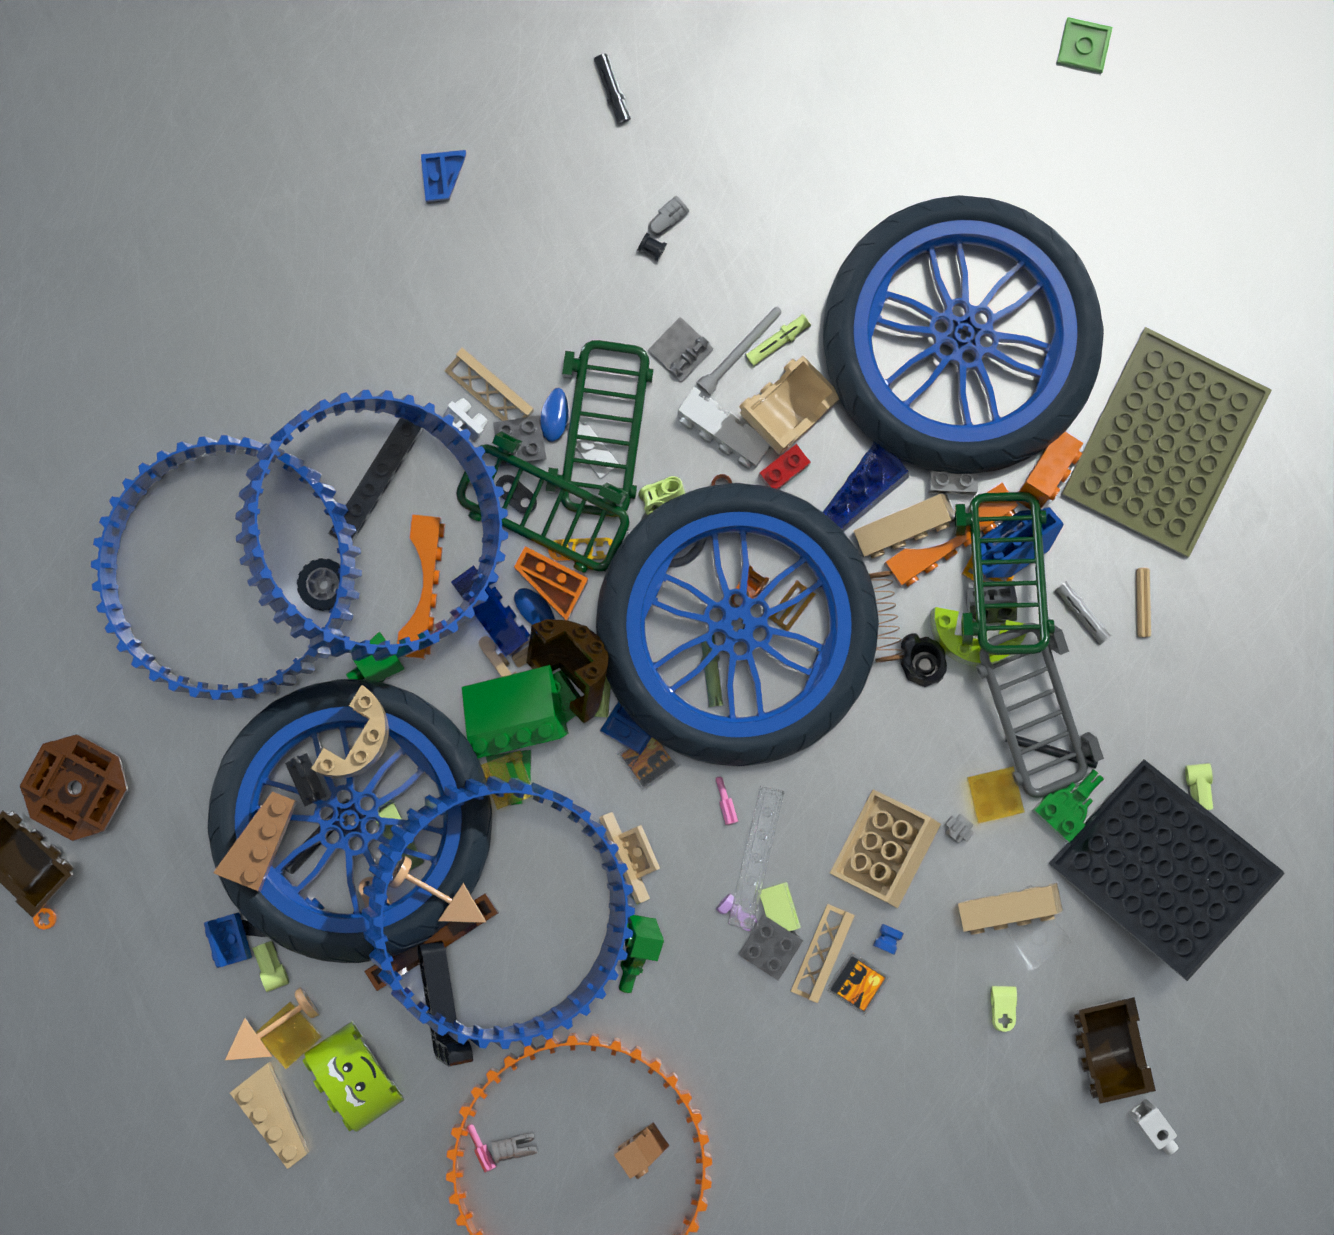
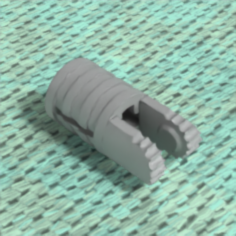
M675 195L672 200L668 201L667 204L658 210L659 213L649 222V225H647L649 231L660 233L669 225L672 227L674 223L678 222L680 218L689 212V209Z
M528 1133L511 1137L510 1139L491 1142L495 1162L498 1163L499 1161L537 1154V1148L534 1146L517 1149V1145L533 1141L534 1134Z

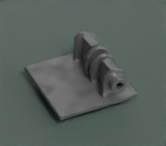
M679 317L648 351L682 382L714 348L708 344L709 341L705 337H701L685 320Z
M539 415L493 422L495 435L502 431L523 441L520 449L515 453L510 452L511 455L526 462L546 459ZM502 461L501 464H500V467H501V466L511 465V464H508V463Z
M763 915L739 955L779 981L804 940L799 938L796 932L788 931Z

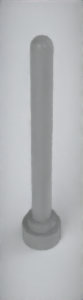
M779 307L773 308L710 375L702 376L696 382L707 395L710 396L716 390L715 386L718 384L717 381L781 315V309Z

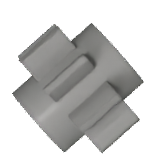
M961 814L957 818L951 816L945 823L948 827L945 833L957 843H960L962 839L968 842L974 834L970 830L974 824Z

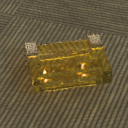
M521 750L482 764L481 767L486 781L489 776H495L508 783L511 777L506 763L512 761L518 778L531 785L521 759L523 757ZM504 793V797L491 794L497 810L534 796L524 794V798H518L513 793Z

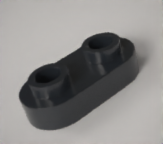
M503 475L497 480L496 486L503 487L507 483L512 485L515 477ZM518 481L509 505L524 515L527 507H523L521 501L523 499L530 501L533 493ZM504 491V494L500 497L505 500L508 492ZM536 499V501H535V503H534V505H533V508H532L530 514H531V513L536 509V507H537V499Z

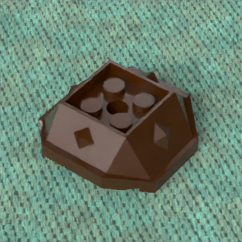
M78 734L43 743L20 784L30 818L71 841L104 832L128 790L120 757ZM78 781L82 789L80 793L75 795L71 792L70 787L73 782Z

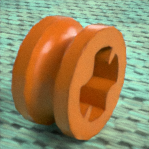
M42 908L33 917V922L39 929H50L56 923V914L51 909ZM42 912L44 915L47 913L50 915L48 918L50 923L48 925L46 923L42 925L39 922Z

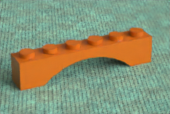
M1002 482L987 493L1009 491ZM1016 501L984 502L979 505V517L1013 516L1016 514L1014 509L1018 504ZM996 521L979 522L980 532L983 531L986 534L996 527L994 522ZM966 527L965 535L956 536L944 544L924 549L905 548L887 560L884 565L891 571L893 578L900 587L904 584L909 587L919 580L918 574L923 571L928 574L937 568V561L943 557L947 561L958 553L956 548L962 544L965 548L971 544L970 527Z
M412 514L410 539L416 547L421 560L423 588L414 614L398 632L397 644H399V640L410 637V641L418 640L417 634L425 630L433 631L434 617H431V608H436L437 594H433L434 584H439L440 571L436 570L437 561L442 559L443 547H439V540L444 538L445 524L442 523L441 517ZM431 646L420 651H414L403 657L426 660V655L431 654Z

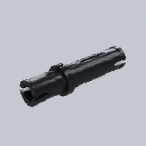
M608 54L598 55L594 57V62L608 96L607 103L612 107L617 124L628 122L631 120V116L624 101L626 98L621 93Z

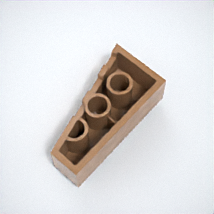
M272 791L213 873L261 892L297 801Z

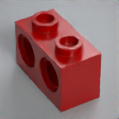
M795 444L759 472L758 476L767 487L780 489L810 466L811 461L800 447Z

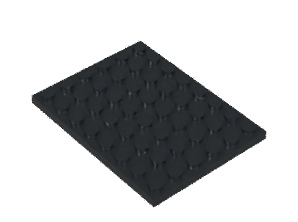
M1145 759L1085 823L1084 828L1073 840L1067 843L1049 863L1054 870L1186 981L1193 976L1285 874L1277 865Z

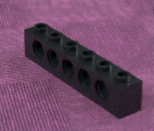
M400 417L346 504L348 511L344 518L346 523L354 525L357 532L351 536L353 543L424 428L416 426L412 422ZM331 528L328 534L338 540L337 535L333 533Z

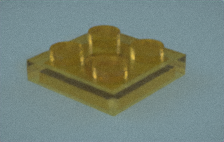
M1014 766L967 777L978 824L1025 813L1019 787L1015 784L1012 773L1015 772Z
M290 1001L268 1022H266L258 1031H256V1034H258L266 1027L277 1021L279 1018L290 1012L296 1006ZM299 1012L262 1037L261 1041L284 1068L287 1069L313 1046L322 1035Z

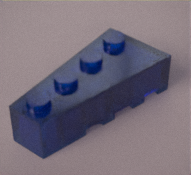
M873 442L871 448L862 457L860 463L851 472L844 485L838 490L823 513L833 520L844 532L909 478V471L895 455L886 451L876 442Z
M474 565L451 581L461 597L469 592L473 585V576L477 575L478 572ZM488 586L485 589L489 596L486 602L473 607L476 618L508 660L512 655L529 644L528 637H530V634L523 624L518 626L514 621V618L517 616L510 606L504 607L500 602V599L503 597L496 587L490 588Z

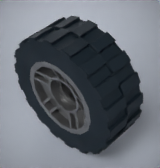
M318 558V560H312L309 564H305L303 570L299 572L297 580V591L302 601L309 607L319 611H330L331 608L333 609L337 597L335 592L340 582V574L338 573L340 564L328 558ZM321 580L327 581V588H320Z

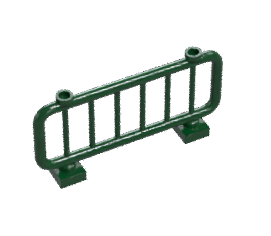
M591 340L581 348L579 358H575V352L565 351L562 376L572 378L573 372H577L563 475L558 474L559 470L557 468L549 467L548 472L578 487L600 490L602 485L571 481L574 462L625 469L623 488L620 489L628 492L625 501L619 507L627 511L630 499L636 498L637 485H633L646 386L647 382L652 383L654 369L649 368V356L642 347L617 342ZM599 349L637 355L640 358L639 372L588 365L589 354L592 350ZM587 369L638 376L636 395L584 388ZM591 393L634 399L633 418L581 411L583 394ZM580 416L632 423L629 441L579 435ZM577 439L628 446L626 465L574 458ZM547 482L545 491L546 493L555 494L556 488H560ZM565 491L561 500L562 505L569 511L577 512L580 504L572 502L569 498V493ZM585 504L582 510L583 514L601 516L603 509ZM607 512V514H606L605 517H617V516L614 515V514H612V513H610V512Z
M502 431L495 435L492 444L498 447L489 444L480 445L485 450L484 454H490L498 458L494 466L496 473L502 461L519 468L502 508L507 509L523 471L540 479L521 524L519 525L507 518L501 519L502 527L574 561L573 567L580 572H586L587 569L597 572L608 569L629 528V516L625 510L616 505V503L621 504L625 501L628 492L607 482L601 486L598 495L604 497L602 499L513 456L510 452L515 453L518 451L523 441ZM464 471L457 487V500L461 506L470 511L468 516L471 519L481 521L479 503L476 504L466 497V490L470 480ZM546 481L561 490L540 535L524 526L543 482ZM566 491L581 498L582 501L561 545L545 536ZM587 501L603 509V512L584 555H581L567 548V544ZM607 512H610L620 519V525L605 559L602 562H596L587 557Z
M1027 492L978 494L970 502L969 512L967 513L965 511V504H955V536L965 535L966 527H970L976 607V621H973L972 613H962V645H972L973 636H977L981 649L991 655L1036 654L1042 652L1049 644L1050 634L1055 632L1054 619H1048L1042 525L1046 524V510L1040 511L1038 499ZM1025 501L1031 507V515L979 517V505L984 502ZM1032 520L1033 537L980 538L979 522ZM1033 542L1034 559L982 560L981 543ZM1035 563V581L983 582L982 565ZM1036 585L1038 602L985 604L984 587ZM1038 607L1039 624L986 626L985 609ZM1040 629V641L1037 644L991 645L987 640V631Z

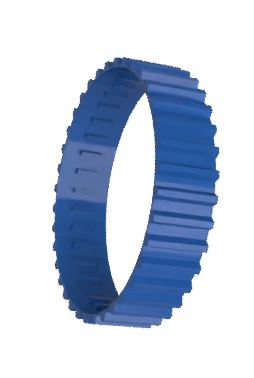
M362 390L351 398L345 392L338 395L331 402L324 399L308 411L303 410L270 437L271 442L259 450L256 455L259 461L249 468L246 473L250 483L240 490L238 496L245 501L243 508L235 515V519L242 523V532L235 536L236 542L244 545L245 555L239 560L241 565L249 566L252 576L247 582L249 587L257 586L262 596L258 601L260 605H270L272 610L276 612L273 620L277 624L285 621L287 625L292 627L290 633L292 637L297 638L303 635L310 639V648L314 650L322 646L328 647L333 657L351 653L353 661H360L373 655L375 661H382L393 655L400 658L414 651H420L439 642L440 639L459 630V624L471 619L475 615L473 607L486 602L489 596L485 589L497 582L499 576L494 572L497 564L505 560L506 556L500 551L501 542L508 539V532L502 529L501 519L508 516V511L500 507L499 497L504 494L503 487L495 486L492 476L496 473L495 467L486 466L482 459L485 450L482 446H473L469 441L471 432L468 429L459 431L453 426V416L448 414L442 418L435 413L434 404L429 402L422 407L415 404L414 396L409 394L402 399H396L393 397L392 391L385 390L378 396H372L369 390ZM346 410H355V413H360L363 410L375 411L378 414L385 412L395 415L394 417L404 418L414 425L424 428L432 436L439 439L453 453L467 473L481 510L483 526L482 556L479 557L478 562L480 564L477 575L473 576L472 579L474 581L470 591L462 597L464 601L460 607L458 606L449 612L452 616L447 621L444 619L436 623L435 627L437 630L431 634L428 630L417 634L418 640L410 641V637L399 640V644L391 645L390 640L375 645L370 644L369 640L359 643L349 640L350 637L347 636L341 638L330 633L331 630L327 628L322 629L314 624L312 619L303 616L296 609V606L287 600L282 593V589L275 583L271 575L272 572L268 569L265 562L264 550H262L259 541L260 529L258 530L257 515L260 514V509H258V499L264 490L261 486L263 478L268 476L271 471L267 469L271 460L274 461L281 454L278 451L281 444L283 443L286 446L294 439L291 433L296 428L301 433L309 427L307 422L316 419L318 423L327 417L326 414L335 413V416H339Z
M221 435L219 441L203 436L198 438L197 445L182 441L177 443L175 452L169 453L161 450L156 453V462L151 465L141 463L138 466L140 474L134 480L124 479L122 484L125 490L120 497L112 496L109 500L113 507L110 515L100 518L99 523L104 527L102 537L94 538L93 545L99 548L98 559L91 561V568L98 570V580L92 584V590L100 592L102 602L96 608L99 613H106L109 623L105 626V630L107 633L116 634L120 640L116 647L119 652L130 653L133 656L131 665L134 668L149 670L150 680L168 683V689L174 692H187L191 697L211 699L212 697V700L233 701L234 698L255 699L256 693L272 695L277 692V685L293 686L297 684L296 676L298 674L313 673L315 671L313 663L318 658L328 659L331 655L328 647L322 646L314 650L310 648L309 644L308 651L301 658H295L293 660L294 664L286 670H277V675L270 679L259 678L257 679V684L249 687L248 683H238V689L228 690V685L218 684V690L208 689L209 683L198 682V685H194L188 682L189 677L179 675L178 678L170 673L172 670L170 667H161L154 660L156 657L153 654H147L141 646L142 642L140 639L134 637L130 629L131 625L125 619L122 610L124 609L123 605L119 601L116 569L121 536L126 528L130 514L135 510L139 499L147 493L151 485L156 481H160L162 476L169 470L179 468L178 465L187 460L195 461L197 460L196 457L200 455L216 456L217 451L226 450V453L236 454V450H246L245 454L256 457V452H259L267 443L263 444L246 437L238 440L228 435ZM279 448L278 451L281 454L277 459L285 463L282 468L290 472L294 469L301 475L299 480L302 483H309L315 490L312 494L322 500L326 507L324 512L331 517L334 525L332 531L338 538L339 548H337V553L340 554L341 559L340 568H338L340 582L335 592L337 594L336 602L333 609L331 608L329 611L331 615L327 624L322 629L327 628L331 630L330 633L342 638L344 635L340 628L343 622L352 621L354 616L349 611L351 600L359 599L360 595L354 589L355 579L362 577V570L355 567V557L361 554L360 547L353 546L351 538L357 531L354 525L346 523L344 518L348 511L346 505L338 503L333 499L336 493L334 487L319 482L322 474L317 470L303 466L304 460L284 453V450Z
M489 776L486 784H482L474 779H467L464 788L457 789L452 785L445 786L444 795L438 798L431 795L424 797L425 806L418 811L412 808L406 811L408 820L402 826L395 824L392 826L391 831L394 836L389 844L381 843L378 850L382 854L379 863L370 864L369 871L374 875L372 885L365 886L363 891L364 894L370 897L369 907L362 909V916L369 921L370 928L363 932L364 939L374 947L369 957L373 963L382 969L378 975L380 980L392 989L391 995L421 1023H426L442 1036L446 1033L461 1044L470 1039L479 1048L486 1049L490 1042H494L502 1049H509L511 1042L519 1041L526 1047L531 1045L533 1037L541 1035L546 1040L553 1038V1030L561 1025L567 1030L573 1027L572 1018L576 1017L579 1013L587 1016L591 1012L589 1004L595 998L603 999L606 996L603 987L607 984L608 980H616L619 975L615 971L618 960H625L628 955L622 948L625 939L631 938L633 935V931L627 928L628 917L635 914V908L628 905L627 896L633 892V887L625 882L623 874L628 870L627 865L615 857L619 847L616 843L604 838L606 828L591 820V813L573 804V800L534 782L530 785L518 778L511 777L507 783L495 776ZM504 793H513L518 798H524V794L534 795L533 800L543 803L544 798L553 801L552 808L560 812L564 808L570 813L567 817L569 820L575 823L579 822L583 826L582 833L593 840L595 844L593 848L596 852L600 853L603 864H601L602 868L607 873V888L610 891V914L605 939L591 970L579 986L560 1004L552 1007L551 1010L543 1015L535 1016L533 1019L521 1024L513 1023L512 1026L504 1028L493 1026L490 1029H482L479 1025H474L473 1028L464 1027L462 1023L454 1020L453 1024L446 1022V1018L436 1012L435 1016L427 1013L426 1011L429 1007L421 1001L416 1005L411 999L415 994L407 987L403 989L399 981L403 978L398 972L393 971L390 962L394 960L387 953L385 942L388 939L383 934V921H386L383 909L385 900L388 897L386 892L389 882L393 878L394 868L398 861L402 859L401 855L406 847L414 841V837L418 832L428 827V823L435 817L444 815L446 810L455 805H464L463 802L472 798L481 800L484 799L483 796L494 794L498 797H504Z

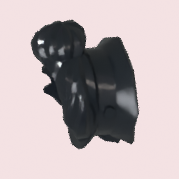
M916 633L906 635L901 642V649L904 650L901 666L907 680L923 687L939 683L947 671L946 654L942 646L929 637L920 638Z

